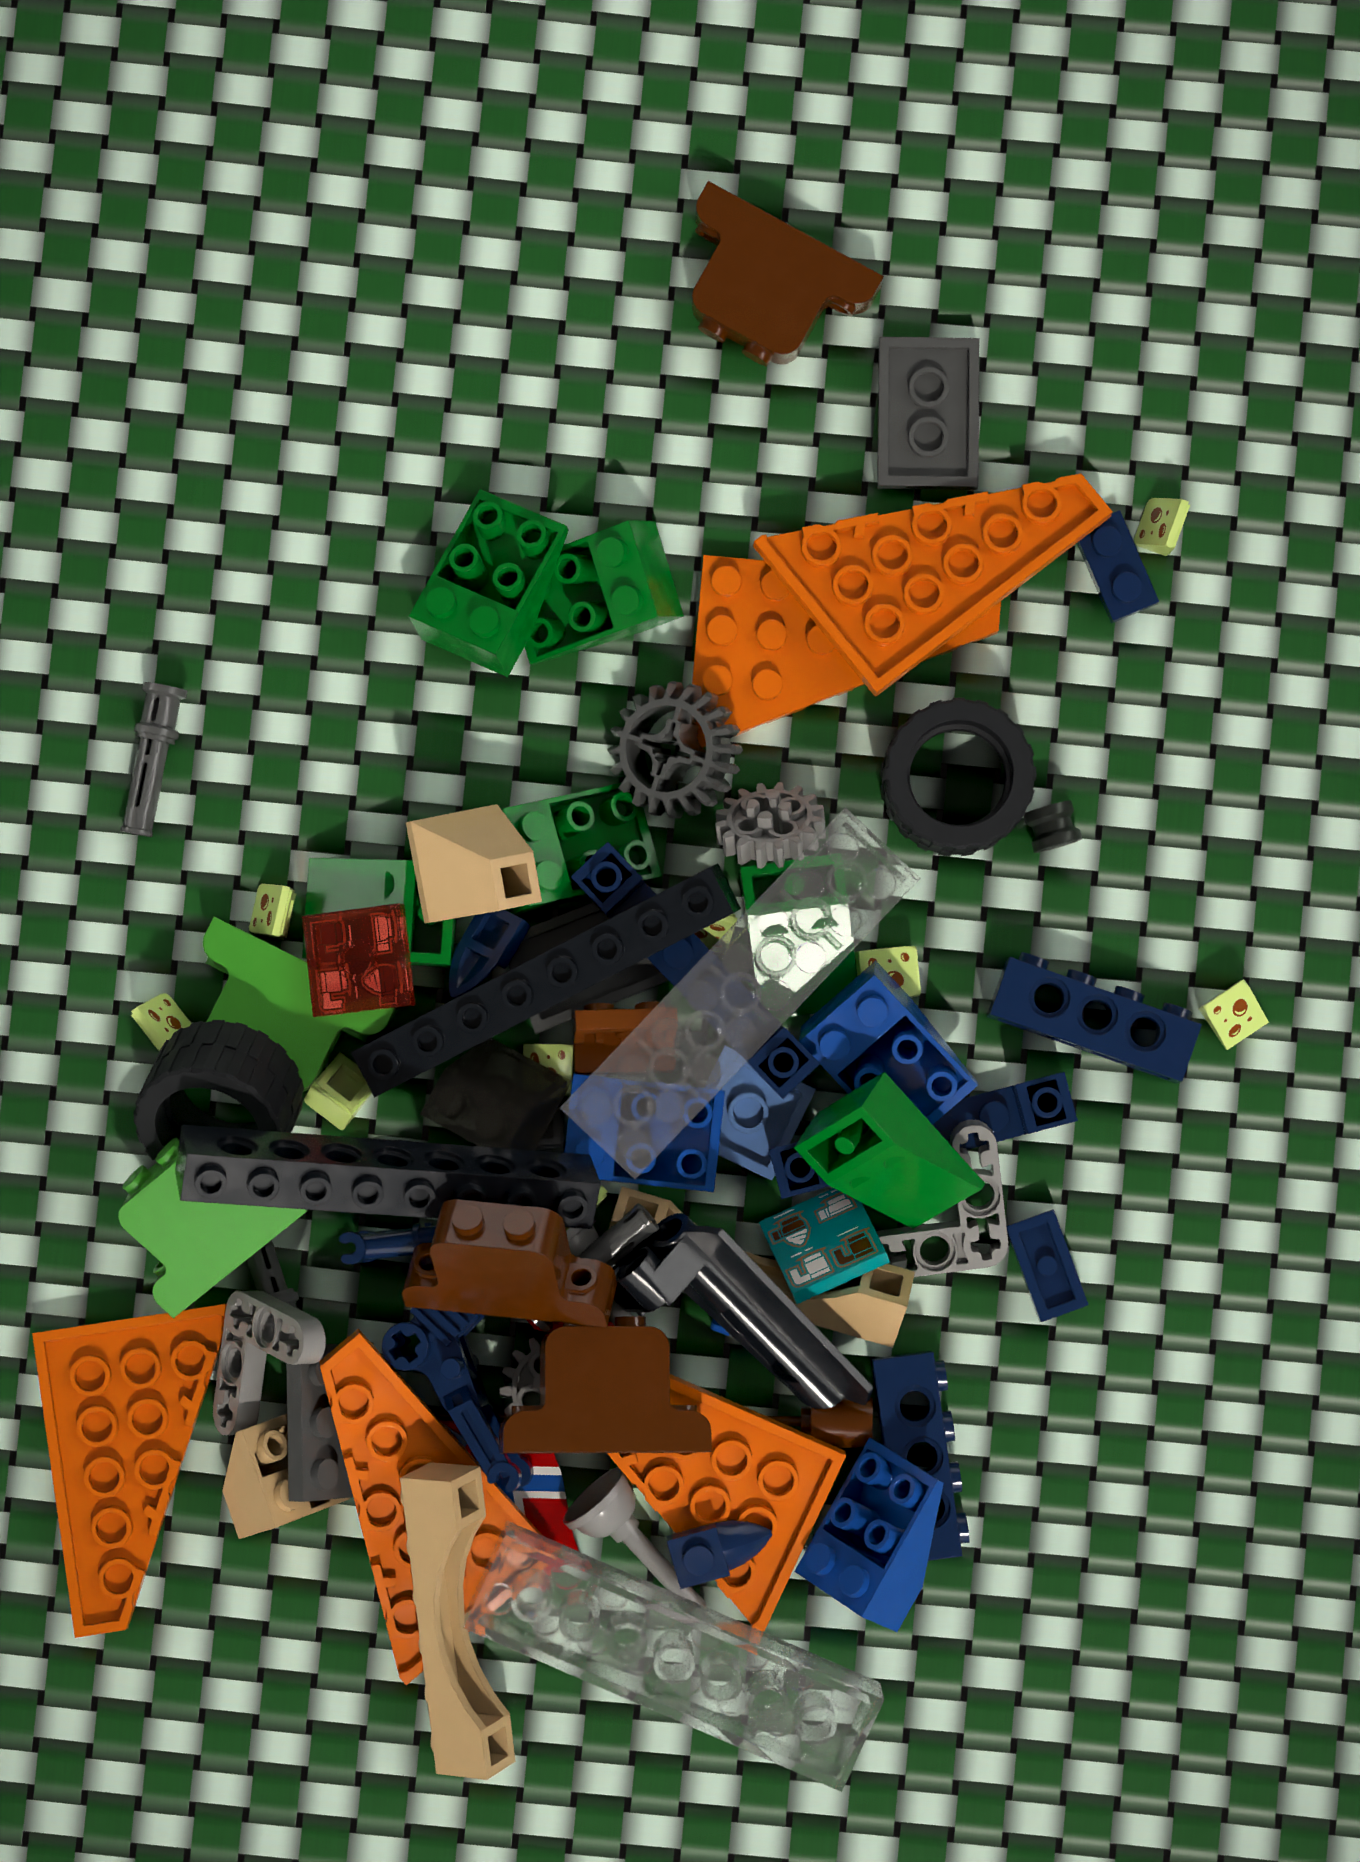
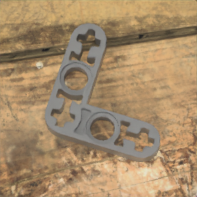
M969 1119L959 1123L950 1135L949 1144L972 1168L970 1155L966 1148H960V1144L968 1142V1134L977 1133L981 1141H987V1145L979 1147L978 1155L981 1167L983 1168L991 1164V1170H973L983 1181L992 1186L993 1196L990 1201L982 1206H973L964 1199L956 1204L958 1220L924 1224L914 1229L901 1227L876 1231L881 1243L888 1244L891 1252L906 1251L903 1240L911 1239L910 1249L915 1263L907 1265L906 1255L902 1254L890 1257L889 1264L915 1271L914 1277L988 1268L1002 1261L1008 1251V1235L998 1146L992 1130L987 1124L979 1120ZM996 1213V1219L986 1218ZM967 1217L986 1218L987 1230L991 1239H998V1242L990 1244L988 1253L981 1254L978 1246H971V1242L979 1240V1227L976 1219L967 1222ZM932 1236H939L948 1243V1252L938 1261H928L920 1255V1246L923 1241Z
M235 1291L230 1295L225 1311L213 1403L214 1424L222 1435H235L237 1431L257 1425L267 1353L292 1365L315 1364L321 1360L325 1350L326 1337L324 1328L317 1318L264 1291Z

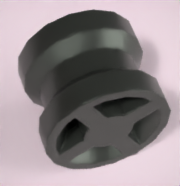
M1071 800L1047 805L1025 813L1023 816L1025 823L1032 827L1035 836L1031 843L1034 853L1048 851L1082 840L1080 829L1074 827L1071 815L1074 808Z

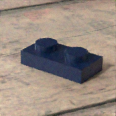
M1120 510L1112 513L1108 520L1077 542L1111 624L1159 603Z
M1054 1209L1006 1226L1008 1238L1039 1322H1044L1088 1306Z

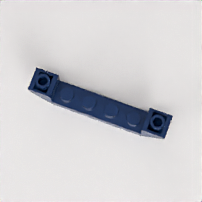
M609 842L600 848L571 876L609 919L657 895ZM695 934L647 957L782 1099L820 1064Z
M1065 1072L963 1098L935 1122L933 1126L949 1143L950 1135L959 1123L969 1119L979 1120L988 1125L995 1136L996 1142L1078 1120ZM977 1133L968 1134V1142L960 1144V1148L968 1150L987 1145V1141H981ZM797 1142L768 1149L781 1199L829 1187L794 1149Z

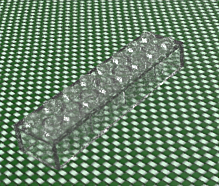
M845 807L568 1098L560 1109L636 1180L920 880V877Z
M506 1521L465 1612L463 1628L841 1792L884 1702L881 1683L510 1521Z

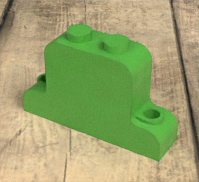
M213 917L204 935L203 948L208 956L206 964L229 975L207 1022L225 1020V1022L242 1023L256 1031L260 1030L268 1035V1038L276 1044L279 1043L287 1051L286 1054L289 1058L294 1060L299 1069L298 1074L304 1086L303 1092L308 1091L322 1074L343 1032L369 1043L371 1037L380 1036L389 1029L399 1009L395 1005L382 1006L381 998L361 988H358L359 998H357L356 986L352 985V997L349 992L342 995H334V998L346 996L348 1011L326 1013L321 1007L317 970H321L320 968L216 917ZM320 971L324 1009L326 1011L346 1009L345 998L333 1000L332 994L350 990V983H348V989H344L343 980L341 979L342 991L329 992L328 972ZM321 973L326 974L327 992L324 993ZM330 993L331 1001L343 1000L344 1007L326 1009L323 994Z
M178 1138L172 1139L157 1155L156 1163L152 1167L147 1169L144 1165H141L127 1178L122 1188L128 1195L118 1214L121 1226L159 1260L153 1269V1273L158 1276L152 1291L153 1298L172 1318H175L308 1211L306 1209L180 1201L175 1174L179 1147Z

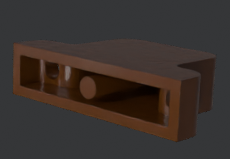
M710 181L707 182L697 200V228L695 231L702 238L717 246L693 290L692 310L695 318L700 322L698 329L719 342H724L727 337L744 346L742 353L758 364L768 366L770 361L776 364H788L794 361L800 354L825 308L830 307L846 316L852 317L853 314L867 311L882 288L883 275Z
M453 1199L444 1202L441 1206L432 1243H422L414 1248L402 1296L405 1307L607 1327L617 1281L613 1268L608 1264L595 1259L576 1257L571 1253L564 1220L558 1213L541 1207Z
M642 1316L615 1317V1326L607 1327L563 1323V1327L547 1333L540 1345V1405L511 1406V1415L503 1420L499 1428V1454L712 1452L711 1425L708 1419L698 1412V1405H671L669 1341L660 1329L646 1326V1317Z

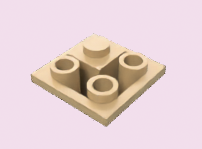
M497 804L406 822L424 923L496 912L542 902L533 850Z
M287 1414L236 1432L222 1492L239 1539L277 1528L350 1499L340 1498L307 1502L289 1501Z

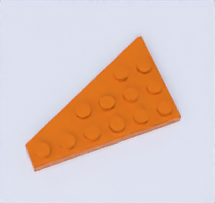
M1080 473L1059 477L1055 481L1047 483L1033 482L1023 484L1021 488L988 494L987 491L947 499L944 503L934 505L930 503L912 506V509L878 515V513L837 520L836 523L826 526L817 524L802 527V530L769 537L765 534L754 541L753 547L876 697L1108 520L1113 511Z
M703 555L692 684L701 687L702 695L707 692L717 695L719 699L716 708L723 706L728 707L732 711L724 725H737L740 729L737 735H740L752 728L765 723L768 724L801 711L808 706L865 685L764 560ZM1001 601L923 661L944 655L969 643L997 634L999 631ZM696 720V724L699 725L698 742L704 748L706 747L705 736L700 724Z
M227 1304L183 1310L175 1318H172L168 1313L32 1333L75 1638L123 1631L129 1627L221 1348Z
M358 1328L321 1359L319 1365L399 1677L405 1685H408L424 1670L422 1655L419 1651V1629L416 1606L413 1602L410 1556L406 1547L407 1531L404 1507L400 1498V1477L431 1462L480 1466V1464ZM482 1468L481 1476L486 1517L474 1536L467 1556L463 1582L464 1612L468 1632L558 1557L554 1547L497 1483H488L487 1476Z
M670 1374L671 1405H698V1412L703 1414L711 1425L712 1452L607 1454L630 1482L637 1486L645 1496V1500L655 1512L657 1511L675 1533L727 1520L748 1521L771 1530L772 1537L756 1556L745 1564L730 1570V1576L715 1580L725 1596L732 1600L751 1623V1627L760 1633H764L846 1458V1452Z

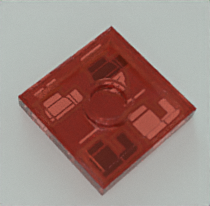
M396 903L302 916L313 1017L319 1018L415 1005L404 904Z

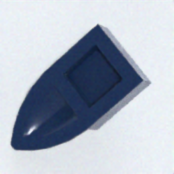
M506 910L475 915L459 941L452 957L449 971L450 996L457 998L471 991L483 982L496 966L506 969L531 926L522 918Z
M727 1520L667 1535L666 1541L680 1589L730 1576V1570L745 1564L765 1547L772 1537V1532L770 1529L752 1522Z

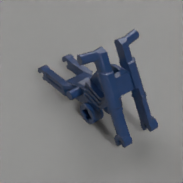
M432 1222L425 1223V1227H421V1223L413 1224L412 1228L378 1232L366 1230L343 1233L340 1235L339 1241L344 1244L353 1242L356 1246V1251L353 1254L342 1255L341 1261L345 1264H357L360 1262H372L382 1258L412 1256L413 1250L417 1245L432 1243L436 1226ZM412 1308L410 1312L414 1317L411 1321L396 1324L385 1333L382 1340V1353L385 1360L396 1369L417 1370L429 1378L441 1404L450 1414L486 1474L488 1483L493 1484L500 1480V1477H509L505 1487L507 1492H513L519 1486L524 1487L528 1485L534 1474L531 1462L523 1457L522 1454H499V1428L502 1420L487 1397L478 1371L479 1360L472 1354L466 1337L485 1315ZM416 1335L421 1343L415 1347L416 1353L409 1355L405 1346L411 1342L409 1336Z

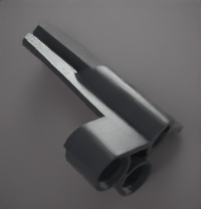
M683 1213L670 1215L658 1223L659 1230L641 1242L631 1253L613 1267L617 1281L614 1301L625 1312H636L639 1316H644L646 1312L655 1311L665 1303L670 1306L684 1292L778 1380L788 1387L805 1405L815 1409H827L836 1406L843 1399L864 1406L870 1400L873 1386L722 1228L696 1226Z

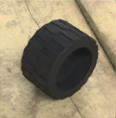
M953 698L947 701L939 700L930 703L928 707L922 710L918 709L909 716L904 725L898 728L886 750L881 765L880 777H882L880 792L887 808L886 813L888 817L899 828L898 831L906 839L909 838L917 844V847L925 851L937 852L938 855L967 856L973 855L976 851L982 849L985 851L991 848L999 840L1005 838L1020 822L1033 798L1036 767H1034V753L1031 744H1028L1024 731L1018 723L1015 724L1008 717L1007 713L1001 709L997 710L981 700L972 701L965 700V698ZM964 731L981 737L995 749L1003 764L1005 783L998 804L988 815L973 823L953 825L934 819L920 807L911 789L910 769L915 754L926 741L944 732Z
M225 1020L199 1021L191 1023L189 1027L180 1028L162 1046L135 1103L137 1107L134 1111V1123L137 1127L136 1134L139 1142L143 1144L146 1149L145 1152L154 1161L167 1143L174 1138L180 1140L182 1125L291 1133L304 1100L302 1097L304 1090L303 1081L299 1077V1069L294 1060L289 1058L286 1054L287 1051L279 1043L276 1044L268 1038V1035L260 1030L247 1027L248 1025L242 1023L225 1022ZM206 1088L222 1092L241 1103L250 1112L255 1122L232 1123L214 1118L199 1109L188 1098L184 1089Z

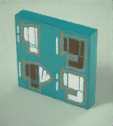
M834 1188L759 1222L796 1304L890 1262L862 1202Z

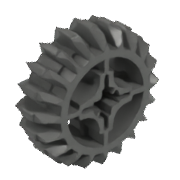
M675 681L669 682L666 690L661 685H652L649 687V698L643 694L632 696L636 711L623 708L619 713L626 722L625 726H614L610 729L614 736L620 737L619 746L613 745L607 749L610 755L620 756V762L615 764L610 771L613 775H626L618 789L624 793L634 792L631 803L636 807L648 805V812L655 816H662L665 811L669 818L680 819L684 811L688 815L696 816L701 813V803L709 807L718 804L714 789L720 792L731 790V786L724 776L726 773L737 774L740 771L736 764L730 763L731 754L738 755L743 751L740 745L730 743V738L736 736L740 729L737 725H724L732 711L728 707L723 706L716 708L719 698L714 693L707 692L702 695L700 686L689 684L684 689L682 683ZM675 711L673 719H667L662 731L654 735L649 733L662 716ZM696 720L703 730L706 750L698 742L699 725L696 724ZM660 743L679 745L680 751L690 754V757L671 755V749L660 746ZM645 751H647L652 758L653 765L651 774L647 768L645 760ZM693 766L702 767L693 781L685 787L675 790L677 782L683 781L687 770Z

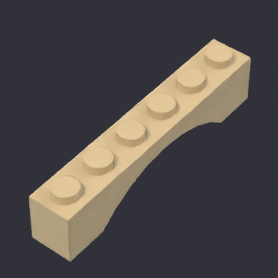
M622 1186L609 1228L621 1220L637 1203L641 1204L657 1222L656 1224L670 1215L682 1212L671 1200ZM744 1251L814 1325L893 1348L908 1306L915 1271L885 1264L796 1304L777 1261Z
M431 1462L400 1477V1498L404 1507L407 1531L406 1547L410 1556L413 1580V1602L416 1606L419 1629V1651L422 1655L425 1678V1700L429 1711L431 1748L434 1752L436 1774L488 1780L516 1761L510 1713L494 1693L479 1665L470 1641L464 1612L463 1582L467 1556L474 1536L486 1517L481 1467Z

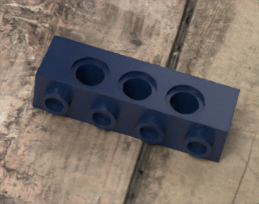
M1021 952L1019 959L1012 957L1006 959L986 1017L1173 1083L1183 1081L1202 1024L1190 1020L1193 1012L1170 1003H1164L1161 1010L1143 1004L1145 995L1125 987L1116 986L1114 993L1095 987L1097 978L1073 969H1068L1066 976L1047 970L1049 961L1028 953ZM1041 985H1050L1060 994V1006L1053 1013L1041 1011L1034 1002L1035 991ZM1088 1002H1098L1106 1008L1108 1021L1103 1029L1094 1030L1084 1023L1082 1011ZM1136 1019H1146L1155 1028V1039L1148 1047L1137 1045L1131 1038L1130 1027Z
M932 1351L870 1359L882 1445L906 1460L910 1447L918 1442L931 1444L935 1451L934 1462L924 1471L944 1484L941 1494L942 1510L936 1518L928 1561L962 1556L961 1544L970 1543L966 1513H956L954 1493L962 1492V1481L958 1461L949 1462L946 1442L955 1441V1432L951 1411L942 1412L939 1391L948 1390L944 1360L935 1361L934 1352ZM911 1391L922 1392L928 1401L926 1413L921 1418L915 1420L905 1418L900 1411L902 1397Z

